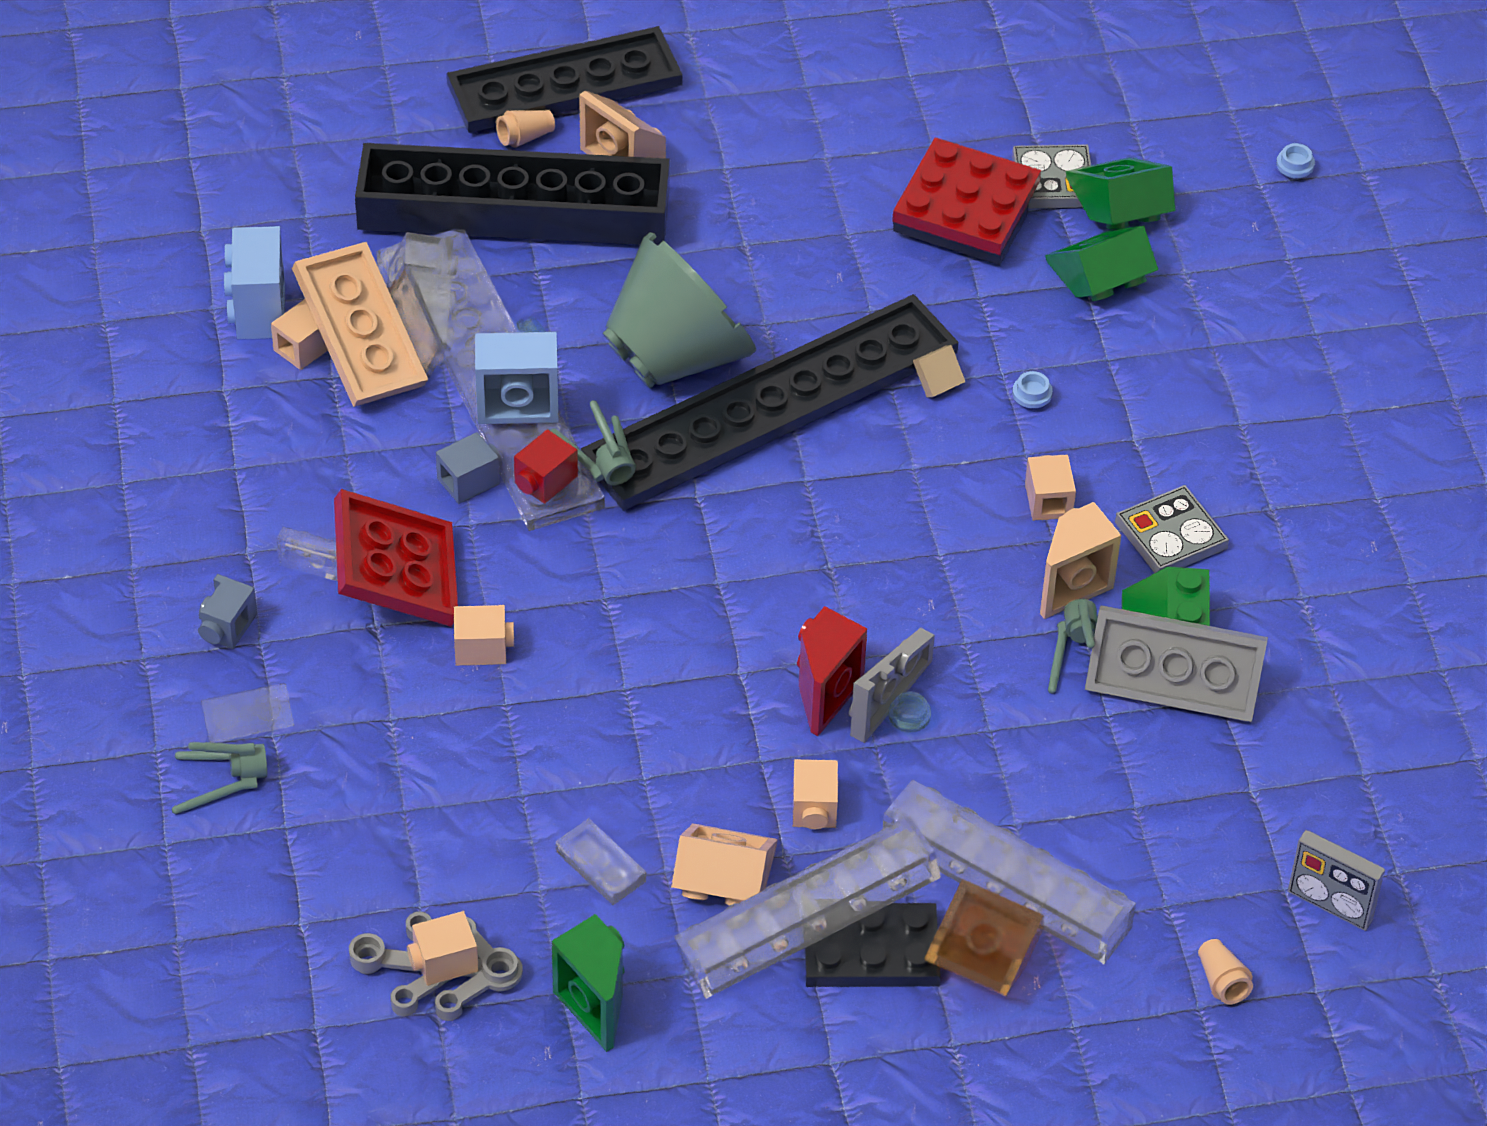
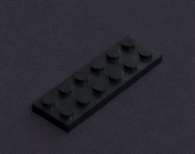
M657 26L447 72V85L468 133L496 127L497 118L503 116L506 111L550 110L552 114L579 109L580 94L584 91L614 101L682 86L683 74L660 27Z

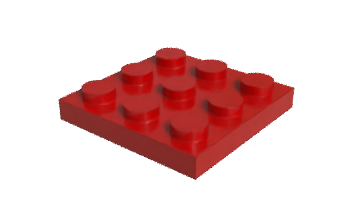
M935 137L893 210L892 222L1001 255L1040 182L1041 170Z
M341 489L334 498L338 594L452 626L454 623V606H458L452 522Z

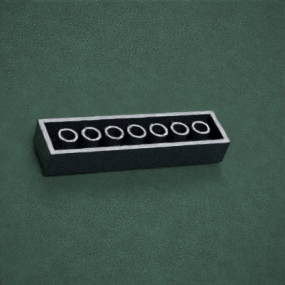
M363 143L355 192L357 230L641 245L643 238L652 232L657 236L653 240L654 243L659 245L665 241L670 159Z

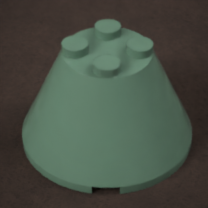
M652 232L648 233L641 242L605 326L606 330L603 332V335L609 341L608 345L623 361L629 357L630 364L635 368V374L650 389L655 384H665L749 357L756 352V346L741 323L735 324L723 311L727 306L710 286L665 241L657 246L653 241L657 236Z

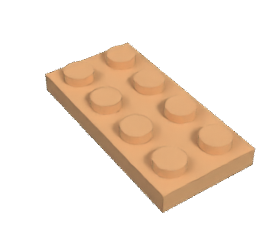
M367 242L295 261L292 270L353 407L425 386L428 377Z

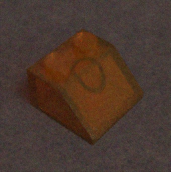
M962 879L925 956V961L1007 997L1026 968L1044 929V915Z

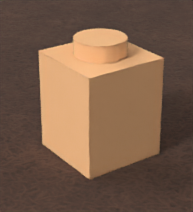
M305 299L271 323L273 350L299 370H302L328 351Z
M1068 455L1028 457L1025 487L1033 521L1059 519L1060 516L1074 508L1076 489Z
M505 605L454 606L456 666L506 664V647H514V622H505Z
M794 759L793 827H807L809 829L836 828L838 760Z
M464 911L412 925L413 943L407 945V952L412 969L414 971L421 969L427 986L478 972L477 945Z

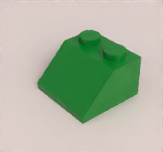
M1128 157L1066 171V178L1089 219L1105 223L1107 229L1129 227V221L1137 219L1139 222L1158 221L1161 219V214L1175 211L1173 171L1170 165Z
M1144 226L1111 229L1045 255L1047 263L1075 297L1091 296L1092 301H1098L1114 295L1113 288L1124 284L1125 288L1140 285L1147 281L1145 275L1159 270Z
M1166 567L1122 590L1121 609L1210 626L1209 569Z
M594 914L552 940L553 992L601 1047L608 1052L614 1048L623 997V974L625 973L623 949L625 945L617 929L612 925L607 927Z

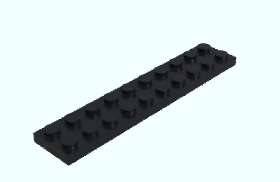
M912 294L623 428L630 455L637 466L635 473L622 484H607L605 478L599 482L620 508L625 511L917 373L913 360L948 345H952L954 353L957 354L959 342L915 294ZM613 433L612 435L617 443L615 433ZM602 438L581 448V451L595 464L596 452L602 445L606 444L605 439Z

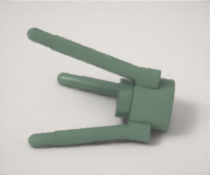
M595 400L590 402V407L606 442L596 452V464L556 428L550 430L578 449V461L591 472L596 482L605 478L607 484L618 485L630 479L635 473L637 466L630 455L619 417L613 416L611 418L617 440L616 443L606 419Z
M1077 599L1069 602L1064 608L1065 620L1057 624L1058 639L1048 686V692L1051 694L1055 693L1057 689L1067 637H1071L1077 643H1086L1088 648L1095 646L1094 635L1098 614L1096 605L1090 600Z
M190 742L188 748L192 751L176 752L175 758L177 760H229L231 776H240L241 780L172 807V812L178 814L244 789L257 788V778L267 777V760L264 744Z

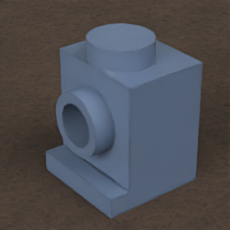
M217 574L213 579L214 593L212 596L205 597L199 609V619H201L202 624L198 628V633L205 641L211 644H220L234 649L257 615L255 588Z

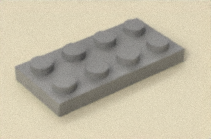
M1101 605L1094 635L1095 646L1091 652L1085 690L1252 722L1268 637Z

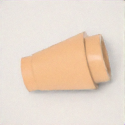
M550 110L506 111L496 121V130L500 142L504 146L511 145L513 148L553 132L555 129V120Z
M1211 939L1203 943L1198 950V955L1201 959L1212 995L1225 1004H1236L1243 1001L1253 989L1251 971L1219 939Z

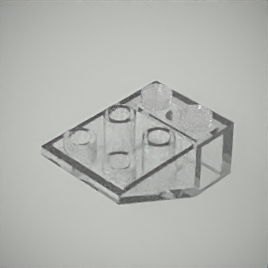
M406 232L389 263L387 288L429 379L435 367L442 365L445 351H450L453 344L454 329L448 327L449 315H452L456 303V292L451 291L450 287L451 278L454 279L456 276L458 255L452 254L453 239Z

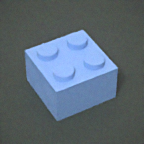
M280 226L232 228V244H225L226 268H231V271L224 272L225 296H232L233 300H227L228 324L235 323L237 339L272 338L271 323L285 313V276Z
M556 332L475 334L478 424L558 422Z

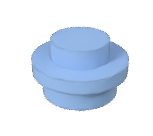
M1293 143L1285 146L1278 154L1276 165L1282 174L1291 178H1302L1312 173L1315 160L1307 146Z
M1029 371L1023 373L1013 385L1012 394L1018 404L1027 408H1040L1050 402L1053 389L1044 374Z

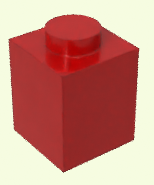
M545 430L514 456L515 484L523 493L532 495L545 504L578 477V449L550 430Z

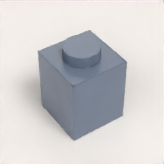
M478 432L436 451L437 479L458 504L500 484L499 466L502 465L501 456L497 448L493 444L488 445Z

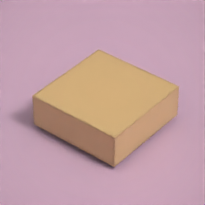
M952 345L944 346L913 360L926 397H934L966 382Z

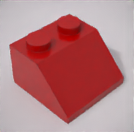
M826 606L822 608L814 619L808 618L804 622L798 635V640L801 641L800 655L797 660V667H799V690L810 731L816 736L820 735L853 695L854 682L862 677L865 672L868 628Z

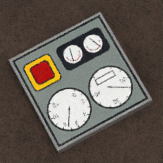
M1088 144L1013 146L1012 158L1014 162L1041 170L1040 182L1028 203V208H1083L1066 178V171L1091 166Z
M1186 485L1116 513L1115 523L1154 573L1166 567L1183 568L1228 549L1229 539Z
M1305 830L1298 841L1288 892L1366 931L1374 918L1385 869L1309 830Z

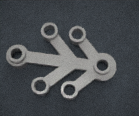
M425 912L410 914L406 919L407 937L413 941L412 925L432 920L431 917ZM469 917L466 918L477 945L478 972L464 975L472 978L455 990H444L436 996V1014L444 1021L458 1019L463 1011L462 1005L488 989L506 991L515 987L523 975L522 963L515 953L507 948L493 949L476 930V923ZM360 934L350 942V963L355 970L362 974H373L381 967L414 971L407 951L385 949L382 939L375 934ZM365 956L373 957L371 959H362ZM498 970L506 971L505 973L501 974L494 973ZM421 976L408 985L396 987L391 992V1008L393 1012L399 1016L412 1015L418 1008V1000L450 980L427 986L424 977ZM401 998L411 999V1001L406 1004L398 1002V1000ZM448 1002L456 1004L453 1008L447 1009L442 1007L443 1004Z

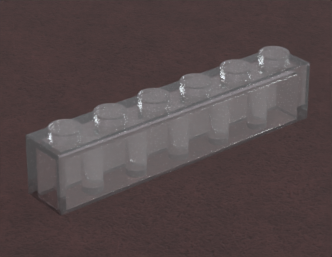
M912 779L884 813L882 840L1103 964L1107 962L1132 929L1136 903L1130 900L1124 893L1110 889L1095 881L1086 872L1074 869L1057 860L1048 851L1036 848L1019 839L1010 830L998 827L981 818L974 810L952 802L932 787H925Z
M910 816L897 823L889 824L881 831L857 843L846 846L842 851L818 863L807 866L803 871L779 883L768 886L764 891L740 903H735L726 908L725 911L701 923L693 924L684 932L674 936L682 962L704 998L707 999L940 879L941 876L935 851Z

